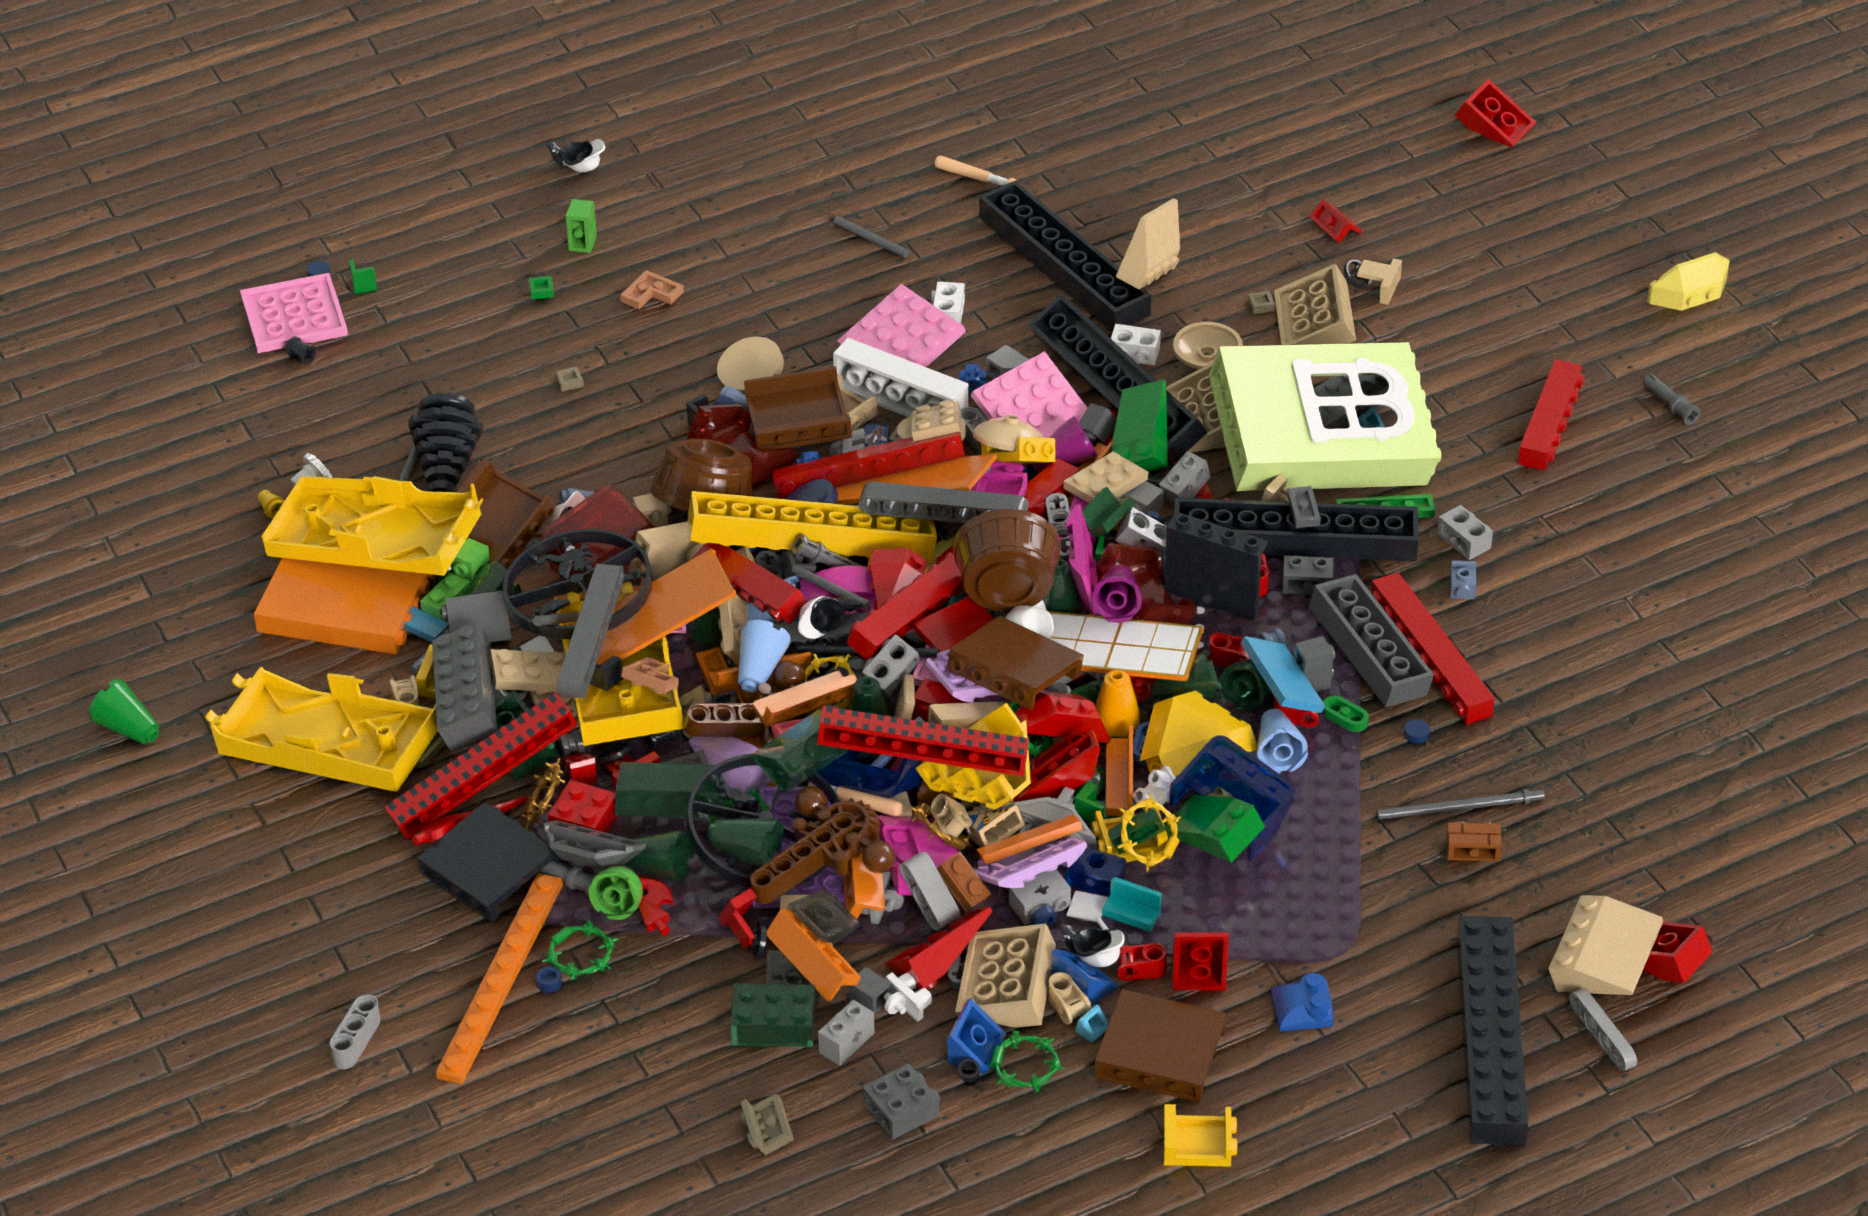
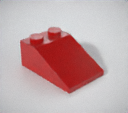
M1489 79L1464 102L1454 115L1471 131L1511 148L1536 123Z
M1663 921L1643 970L1663 981L1685 983L1713 952L1704 927L1701 925Z
M1229 932L1174 934L1171 964L1173 990H1226Z

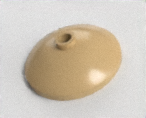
M1215 322L1190 324L1181 329L1173 341V350L1176 357L1185 365L1197 370L1214 362L1219 347L1243 346L1242 339L1235 330Z
M1005 415V417L993 418L982 422L974 428L973 433L977 441L990 447L1008 451H1016L1017 437L1044 438L1033 426L1019 420V417L1015 415Z

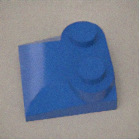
M1309 973L1304 975L1300 982L1271 987L1279 1031L1333 1027L1332 1002L1327 981L1322 975Z

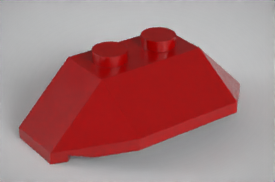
M1042 690L1036 695L1032 710L1021 705L1015 713L1020 722L1026 720L1027 733L1065 738L1069 734L1092 730L1098 742L1109 743L1111 741L1093 701L1076 694Z
M1087 730L1086 732L1069 734L1038 755L1036 759L1029 762L1031 783L1013 798V802L1045 797L1058 798L1064 787L1075 790L1093 778L1100 752V746L1095 733L1092 730Z

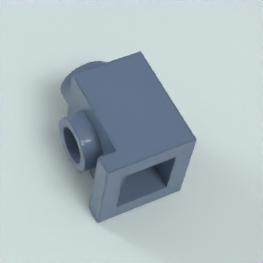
M1452 561L1450 598L1475 599L1476 561Z

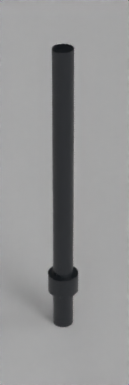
M817 642L816 644H798L797 646L798 654L811 652V654H816L817 657L847 654L861 656L849 645H829L828 642ZM913 648L918 652L920 658H937V653H940L939 648ZM898 651L893 657H902L904 652Z

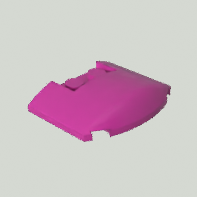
M994 461L991 465V470L984 474L970 491L1024 497L1028 485L1027 473L1022 472V463Z
M1078 504L1074 506L1066 522L1070 540L1069 563L1079 597L1084 606L1095 616L1098 614L1092 604V594L1098 583L1096 563L1093 558V545L1082 508Z
M839 566L814 573L870 601L871 606L867 611L858 608L851 612L845 611V615L870 612L875 609L876 594L871 590L870 585L873 582V577L868 573L867 567ZM804 579L800 580L801 593L808 602L820 596L840 598Z
M877 815L880 822V841L890 844L895 852L894 865L890 868V873L897 895H912L899 870V865L920 852H925L930 856L935 867L938 868L942 863L958 853L957 849L946 845L945 841L936 834H933L929 839L928 837L931 833L927 830L928 826L922 823L918 817L913 822L912 819L914 817ZM926 817L931 824L935 820L934 818Z

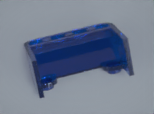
M1215 736L1210 739L1170 784L1169 804L1174 807L1189 789L1198 795H1209L1219 786L1235 798L1254 805L1265 828L1248 845L1247 859L1252 862L1277 833L1294 801L1295 787L1288 779L1228 737Z
M820 745L810 768L819 773L830 785L842 786L891 798L911 790L922 783L923 778L916 770V767L924 761L904 758L897 772L855 762V750Z

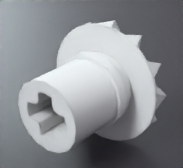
M307 453L303 457L306 465L290 479V482L295 486L301 476L332 478V475L315 455Z

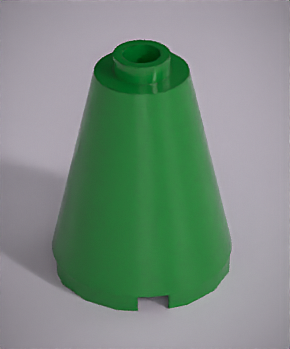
M116 679L109 682L108 684L111 687L106 691L101 689L93 699L89 707V713L92 717H89V719L139 743L153 742L159 735V724L123 680Z

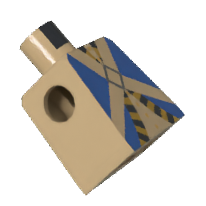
M1007 802L996 810L987 808L984 803L966 809L968 816L972 820V825L965 829L968 835H972L970 839L980 847L1006 839L1025 826L1015 803Z

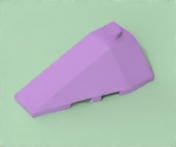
M692 737L688 741L695 755L707 771L718 763L735 756L764 753L755 746L734 737ZM754 765L735 768L717 777L718 780L724 778L731 788L739 789L748 794L750 789L754 791L756 787L758 788L756 792L759 793L760 786H767L777 776L773 766ZM741 803L734 804L740 809L744 806Z

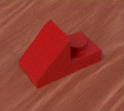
M586 752L561 758L563 768L568 771L569 780L590 786L596 784V762L594 757Z

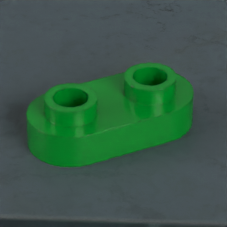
M1329 696L1323 701L1325 708L1322 713L1327 719L1352 732H1360L1367 728L1369 715L1365 709L1340 696Z

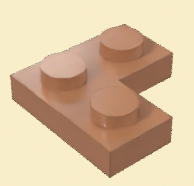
M646 270L620 294V300L622 303L640 309L652 297L671 305L684 293V288L679 283Z
M649 657L623 667L621 677L630 680L631 684L650 687L653 692L658 694H665L677 688L679 678L667 674L668 664Z

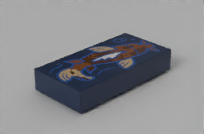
M866 424L865 433L868 438V444H865L866 448L888 443L889 425Z

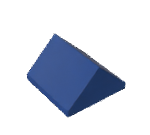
M1059 949L1053 950L1052 975L1058 972L1070 975L1079 989L1088 997L1091 1006L1117 988V983L1099 968L1088 965L1081 960L1079 954Z
M971 998L967 999L948 1036V1063L958 1066L964 1059H974L979 1064L980 1073L985 1074L990 1068L994 1047L1000 1046L1007 1033Z

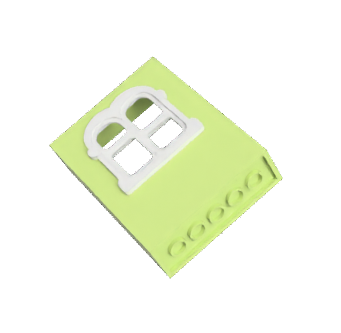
M1409 342L1219 347L1209 373V379L1236 491L1265 490L1279 474L1287 479L1286 488L1311 486L1312 489L1428 485L1431 476L1435 473L1438 462L1441 461V450L1437 448L1436 431L1431 426V413L1425 404V391L1421 389L1420 373L1416 370L1415 354L1411 352ZM1358 375L1383 376L1389 384L1388 392L1379 396L1364 395ZM1310 376H1348L1353 395L1318 397L1314 393ZM1386 405L1395 411L1397 423L1392 427L1362 428L1358 422L1355 406ZM1343 406L1350 427L1347 429L1324 428L1319 407Z

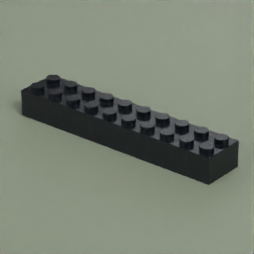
M1012 181L979 197V218L1112 332L1115 324L1130 326L1151 316V294L1143 287L1137 289L1117 278L1116 275L1119 270L1117 265L1017 181Z
M1062 293L1028 324L1036 337L1105 402L1116 410L1117 413L1123 389L1156 381ZM1166 390L1168 460L1173 464L1208 432L1199 419Z
M1175 498L1174 515L1176 512L1266 540L1268 544L1262 552L1265 556L1417 561L1419 541L1418 507L1316 503L1321 518L1320 526L1296 528L1289 502Z
M1459 916L1457 952L1470 1144L1526 1145L1528 1112L1512 917Z

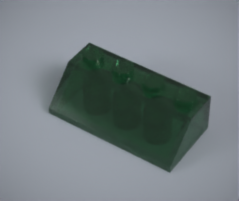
M823 707L751 754L753 760L784 794L850 750L817 744Z
M621 762L616 785L615 815L687 818L689 800L695 785L715 765ZM723 774L717 776L718 780L723 778ZM710 781L695 799L696 801L723 806V794L715 791L716 782ZM692 811V818H721L719 816Z

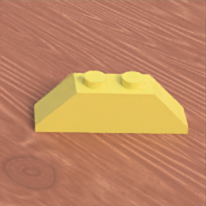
M1715 252L1678 264L1664 273L1657 281L1654 280L1650 283L1647 301L1649 304L1682 311L1721 297L1727 280L1730 261Z

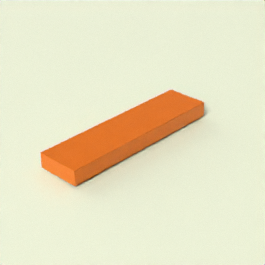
M1072 814L978 848L977 852L983 863L988 865L1076 833L1083 828L1081 821Z

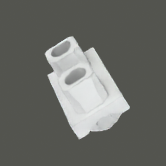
M1164 765L1161 770L1154 769L1148 779L1150 783L1145 789L1138 788L1133 793V798L1137 803L1150 799V794L1152 793L1153 800L1163 806L1165 802L1171 804L1175 802L1176 796L1174 792L1181 783L1173 775L1171 768Z
M908 972L899 977L893 973L887 975L886 980L890 982L891 993L887 992L884 995L886 1000L885 1010L889 1014L897 1012L904 1014L907 1012L917 1022L923 1019V1009L932 1003L931 993L925 988L914 993L912 990L916 988V982Z

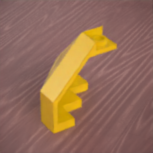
M1197 691L1178 695L1154 704L1140 761L1146 760L1150 774L1154 769L1161 770L1166 765L1171 768L1173 775L1176 777L1257 750L1258 746L1251 725L1243 720H1237L1230 715L1229 711L1218 704L1202 698L1203 695Z
M1007 703L991 711L968 728L1027 738L1026 720L1020 722ZM1028 752L1023 777L927 761L922 762L916 767V770L931 790L937 792L943 790L952 793L953 797L968 802H981L986 804L987 808L993 810L1012 800L1031 783Z

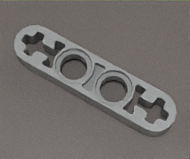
M1053 493L1046 498L1048 522L1053 525L1058 535L1068 536L1060 538L1061 548H1066L1067 553H1062V549L1060 550L1058 563L1070 564V540L1066 527V522L1070 515L1068 499L1064 494ZM1059 504L1060 509H1055V505ZM1056 519H1065L1063 522H1054Z
M1585 988L1570 993L1569 1000L1572 1009L1616 1067L1622 1072L1636 1067L1637 1058L1634 1050L1592 995Z

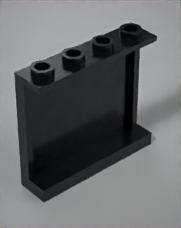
M1176 512L1167 526L1164 592L1255 621L1264 607V598L1259 597L1261 557L1268 541Z
M486 802L417 857L421 874L492 924L500 918L498 905L552 860L559 863L557 854L550 848L548 843L539 839L533 831L523 828L517 820H511L505 816L499 808H493Z

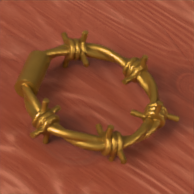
M559 758L556 763L549 764L546 762L545 765L549 766L545 774L542 776L534 775V777L538 778V785L532 796L528 799L524 815H521V817L526 818L527 826L525 829H528L529 825L535 823L541 825V822L537 821V819L544 811H547L548 807H553L548 802L553 796L555 786L559 785L560 782L565 783L559 776V773L563 774V771L560 770ZM543 787L548 788L545 798L538 805V796Z
M920 802L919 806L915 808L910 807L915 815L912 821L914 822L918 817L922 823L928 826L927 830L931 833L928 837L929 839L933 834H936L945 841L946 845L961 851L968 845L970 847L973 846L969 843L971 834L966 837L961 832L958 838L938 830L939 826L935 824L939 820L938 818L931 824L926 818L929 815L933 817L930 810L931 806L926 805L925 802Z

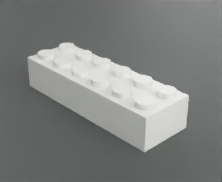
M847 338L833 353L834 366L837 367V373L843 376V387L865 401L874 396L877 398L878 406L906 417L912 416L913 411L919 406H937L945 400L959 401L960 409L968 407V383L850 338Z

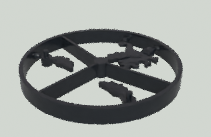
M572 530L547 537L523 551L509 567L503 582V593L508 612L518 625L533 634L553 639H571L576 625L536 626L533 623L535 616L555 613L569 606L570 600L557 599L549 601L543 605L541 612L539 609L534 610L533 618H527L516 610V607L569 592L581 593L585 599L587 593L585 586L590 584L595 567L593 568L590 565L592 563L591 559L587 561L584 557L588 556L591 558L593 554L591 550L584 552L590 549L586 544H582L580 549H575L573 544L606 543L626 550L601 564L622 566L638 557L647 569L641 575L636 569H632L630 575L624 574L623 583L631 582L632 585H639L642 582L641 577L645 578V582L632 601L612 614L607 631L614 629L633 617L643 607L651 593L653 579L650 562L645 551L632 539L607 530ZM560 547H563V551L565 552L560 556L548 554L544 555L541 558H538L539 556ZM545 561L560 564L558 572L560 578H564V581L510 596L511 586L515 578L530 562H537V565H543ZM573 564L575 565L574 572H578L579 570L583 572L584 568L587 571L583 574H574L570 577V574L573 570Z
M751 753L735 756L709 769L695 785L688 805L687 832L697 855L711 870L733 883L752 888L751 875L731 868V866L736 864L738 858L747 859L751 868L756 871L765 864L761 866L757 864V857L754 852L758 849H763V846L768 843L770 832L774 831L794 843L797 842L794 830L774 820L772 814L790 772L804 777L816 787L822 789L831 805L840 802L837 794L819 773L792 758L768 753ZM754 765L773 766L786 770L768 811H762L760 814L695 800L700 791L712 781L716 782L715 791L719 794L725 793L727 799L732 800L734 804L741 803L745 805L747 802L752 803L755 802L754 796L746 794L739 789L731 788L724 778L718 780L717 776L735 768ZM792 810L789 812L790 817L794 820L797 818H803L805 819L806 823L809 821L815 822L819 820L815 818H805L801 816L799 813ZM692 811L738 821V829L734 828L731 830V833H736V835H733L734 839L730 840L727 834H724L721 840L725 841L727 845L717 843V850L719 852L722 850L728 851L725 859L726 865L717 860L698 838L693 824ZM746 822L756 824L764 832L752 837L753 832H749L750 828L744 829ZM824 865L796 886H799L814 879L819 874H821L827 868V866Z

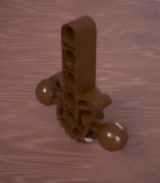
M787 661L781 663L774 671L776 687L784 691L805 683L803 668L796 662ZM761 683L754 700L773 695L775 692H771L769 684ZM753 703L694 704L688 709L684 721V730L690 736H760L764 753L775 754L776 749H778L771 726H765ZM823 707L783 722L815 716L821 718ZM811 748L793 750L788 758L797 760L816 772L819 768V757ZM790 772V773H792L794 776H796V777H798V778H803V779H805L804 777H802V776H800V775H798V774H796V773H794V772Z
M814 786L802 788L795 799L797 811L805 818L814 819L818 817L819 820L806 823L805 819L797 818L793 821L797 842L760 867L750 877L752 890L757 896L755 901L759 904H769L824 865L835 870L838 875H845L849 871L848 862L851 857H858L861 853L862 862L867 870L877 874L890 870L894 865L895 852L890 844L879 841L880 822L870 804L864 805L862 800L855 803L852 798L849 801H844L841 798L840 802L827 806L828 799L822 789Z

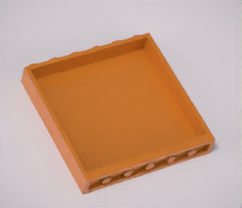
M282 558L254 612L256 631L397 655L401 645H404L406 642L408 631L405 630L404 623L405 621L410 622L413 616L409 612L412 606L421 610L420 601L424 595L429 593L430 582L436 578V575Z

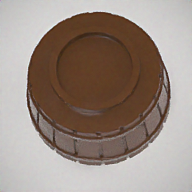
M705 439L675 441L670 443L665 450L663 460L653 478L650 492L655 498L665 504L685 511H689L691 491L752 496L751 460L742 452L720 442Z
M1019 509L991 510L967 521L955 536L953 552L955 563L961 575L962 585L969 597L974 602L976 601L978 605L999 612H1010L1019 605L1034 606L1041 602L1052 588L1055 570L1060 559V537L1053 525L1037 514Z

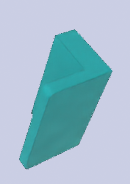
M1113 877L1111 881V894L1102 908V916L1151 932L1161 915L1162 894L1158 891Z

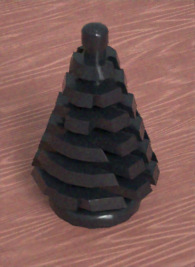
M451 393L428 395L420 401L417 415H412L408 420L410 434L424 472L425 481L428 483L427 488L429 492H455V486L459 483L461 474L465 471L467 462L470 460L472 451L475 449L484 429L482 422H477L479 418L475 416L474 404L461 395Z

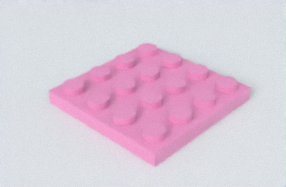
M329 273L240 290L257 353L285 348L289 339L294 336L301 338L302 342L306 344L348 335L347 326Z
M900 284L837 340V344L839 347L847 338L927 367L966 331L962 324L903 284Z
M1045 351L979 387L970 395L989 420L1005 417V415H1015L1019 417V420L1033 426L1044 438H1049L1073 416L1079 422L1087 410L1086 405ZM1031 463L1022 464V465H1023L1025 468H1028V467L1031 466Z

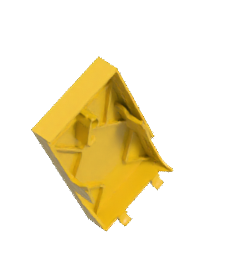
M301 476L261 537L266 554L270 557L444 576L481 516L480 506L483 498L478 502L474 484H470V491L465 493L426 492L417 489L411 481H397L376 476L373 478L364 477L363 479Z
M631 582L622 584V594L618 596L617 601L634 592ZM569 592L567 596L568 600H570V605L558 610L557 614L580 612L584 601H580L579 594ZM577 622L562 623V624H558V625H559V626H570V625H576ZM666 636L621 660L622 669L625 666L649 657L668 664L667 674L673 676ZM561 639L565 656L571 639ZM626 678L608 691L589 684L584 699L574 698L583 746L684 729L682 707L680 706L677 689L675 688L665 694H658L653 692L650 687L633 685Z
M260 667L252 678L249 677V679H244L239 673H236L232 682L236 687L242 688L243 691L226 715H216L210 709L205 716L206 720L210 723L218 754L398 792L438 732L436 704L432 709L361 694L359 684H362L364 680L356 679L355 676L331 673L327 675L331 694L320 692L264 670L263 667Z

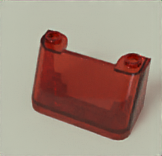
M741 404L698 406L687 436V440L705 439L720 442L748 456L752 465L751 487L772 477L773 470L791 466L798 452L793 447L774 451H759L755 437L748 432L751 425L749 411Z
M605 485L549 524L543 530L541 540L559 533L581 529L607 530L622 534L630 539L635 538L636 540L637 531L656 527L619 489L612 485ZM606 543L573 544L575 549H580L582 544L590 547L589 550L584 552L591 550L593 557L586 556L584 558L587 561L591 559L592 563L590 565L593 568L620 548ZM563 547L547 552L546 555L560 556L565 552ZM548 561L551 569L559 574L558 568L560 564ZM573 564V570L570 574V577L574 574H583L587 571L584 568L583 572H581L580 570L578 572H574L575 565Z
M1108 543L1096 565L1097 579L1099 582L1111 568L1117 565L1127 566L1132 571L1142 594L1141 607L1132 620L1184 625L1192 621L1198 610L1194 603L1189 599H1182L1175 605L1158 580L1164 568V561L1156 548Z

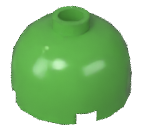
M611 866L603 869L593 879L588 890L589 899L594 909L598 912L601 910L607 914L606 918L611 920L628 918L639 907L643 897L642 883L638 875L624 866Z

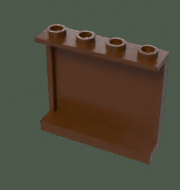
M836 366L744 380L745 399L758 452L852 438L851 419L845 409L838 383Z
M483 458L456 493L470 491V484H474L478 502L483 498L480 506L481 516L467 539L470 538L488 546L491 575L499 580L508 571L516 557L525 550L531 538L538 534L540 527L546 519L553 515L556 505L550 494H547L545 497L494 470L492 463Z
M998 616L950 648L946 670L1032 710L1035 697L1042 690L1064 675L1074 680L1080 677L1084 655L1002 616Z
M1122 989L1095 1060V1078L1200 1103L1203 1097L1204 1082L1221 1033L1225 1034L1227 1013Z

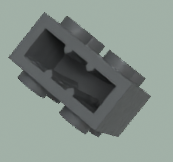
M909 1063L862 1086L863 1105L892 1139L939 1116L940 1097L937 1091L933 1088L930 1089L925 1083L923 1075L919 1071H915Z

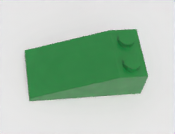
M1164 379L1122 390L1112 442V452L1119 454L1148 472L1168 467L1166 381Z
M1193 795L1175 814L1176 818L1181 817L1176 822L1178 828L1177 838L1180 841L1231 863L1265 828L1254 805L1237 798ZM1166 823L1164 825L1168 836H1172L1171 827Z

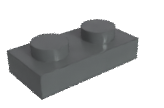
M1312 487L1287 488V497L1296 528L1320 526L1321 518Z

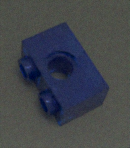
M1086 848L1070 867H1066V882L1068 885L1105 896H1110L1111 881L1113 877L1124 880L1126 875L1125 858L1091 848Z

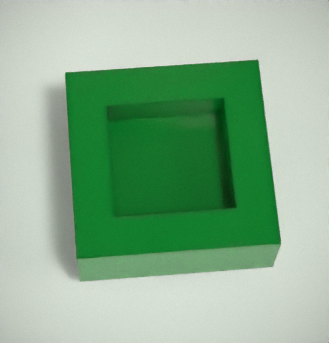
M551 276L529 278L531 299L554 297Z

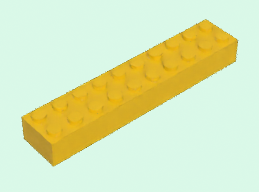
M691 491L688 512L690 541H695L699 544L718 543L723 546L741 545L747 548L764 547L771 550H792L796 537L799 534H804L807 536V539L815 543L821 542L829 551L846 557L856 555L869 558L870 552L875 549L908 548L914 553L920 554L927 562H933L937 541L934 520L868 514L863 512L859 506Z

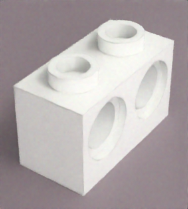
M937 282L936 291L932 290L931 304L961 324L965 302V283Z
M1115 324L1111 339L1137 363L1155 365L1160 350L1161 330Z

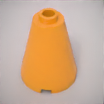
M1120 670L1111 671L1104 678L1095 707L1110 738L1113 736L1127 739L1129 725H1133V735L1136 734L1137 727L1141 724V714L1129 675Z

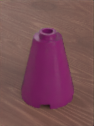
M1075 416L1069 418L1049 437L1055 439V460L1058 458L1071 465H1075L1098 456ZM1052 462L1031 463L1035 472L1038 473L1042 472Z
M1117 565L1111 568L1097 583L1092 594V604L1095 611L1109 622L1121 623L1132 619L1139 611L1142 603V594L1134 575L1124 565Z

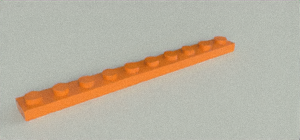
M537 873L436 1070L437 1079L463 1084L563 886L562 878Z

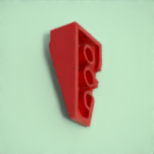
M908 548L875 549L870 552L867 569L868 573L873 577V582L870 585L871 590L876 594L875 610H878L887 598H894L902 587L910 586L918 575L921 574L923 576L925 574L927 561L920 554L914 553Z
M990 907L977 908L951 923L949 931L945 929L938 933H933L928 936V943H923L916 947L912 945L885 964L898 977L908 972L916 982L915 989H931L937 985L936 980L942 977L992 913V909Z

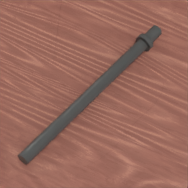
M1522 789L1518 793L1379 809L1376 811L1377 819L1382 820L1521 802L1525 805L1530 804V801L1544 800L1545 795L1543 789L1534 791Z

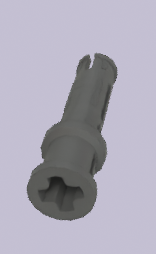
M1652 373L1650 376L1646 375L1644 377L1643 386L1669 406L1670 412L1679 415L1686 425H1691L1698 420L1701 414L1700 408L1691 405L1684 395L1676 394Z
M799 534L792 545L793 554H801L808 557L812 563L820 562L831 568L862 566L829 551L821 542L815 543L807 539V536L804 534Z
M554 860L539 871L545 875L562 878V881L566 883L568 888L582 890L587 896H589V886L598 875L583 872V869L578 866L567 867Z

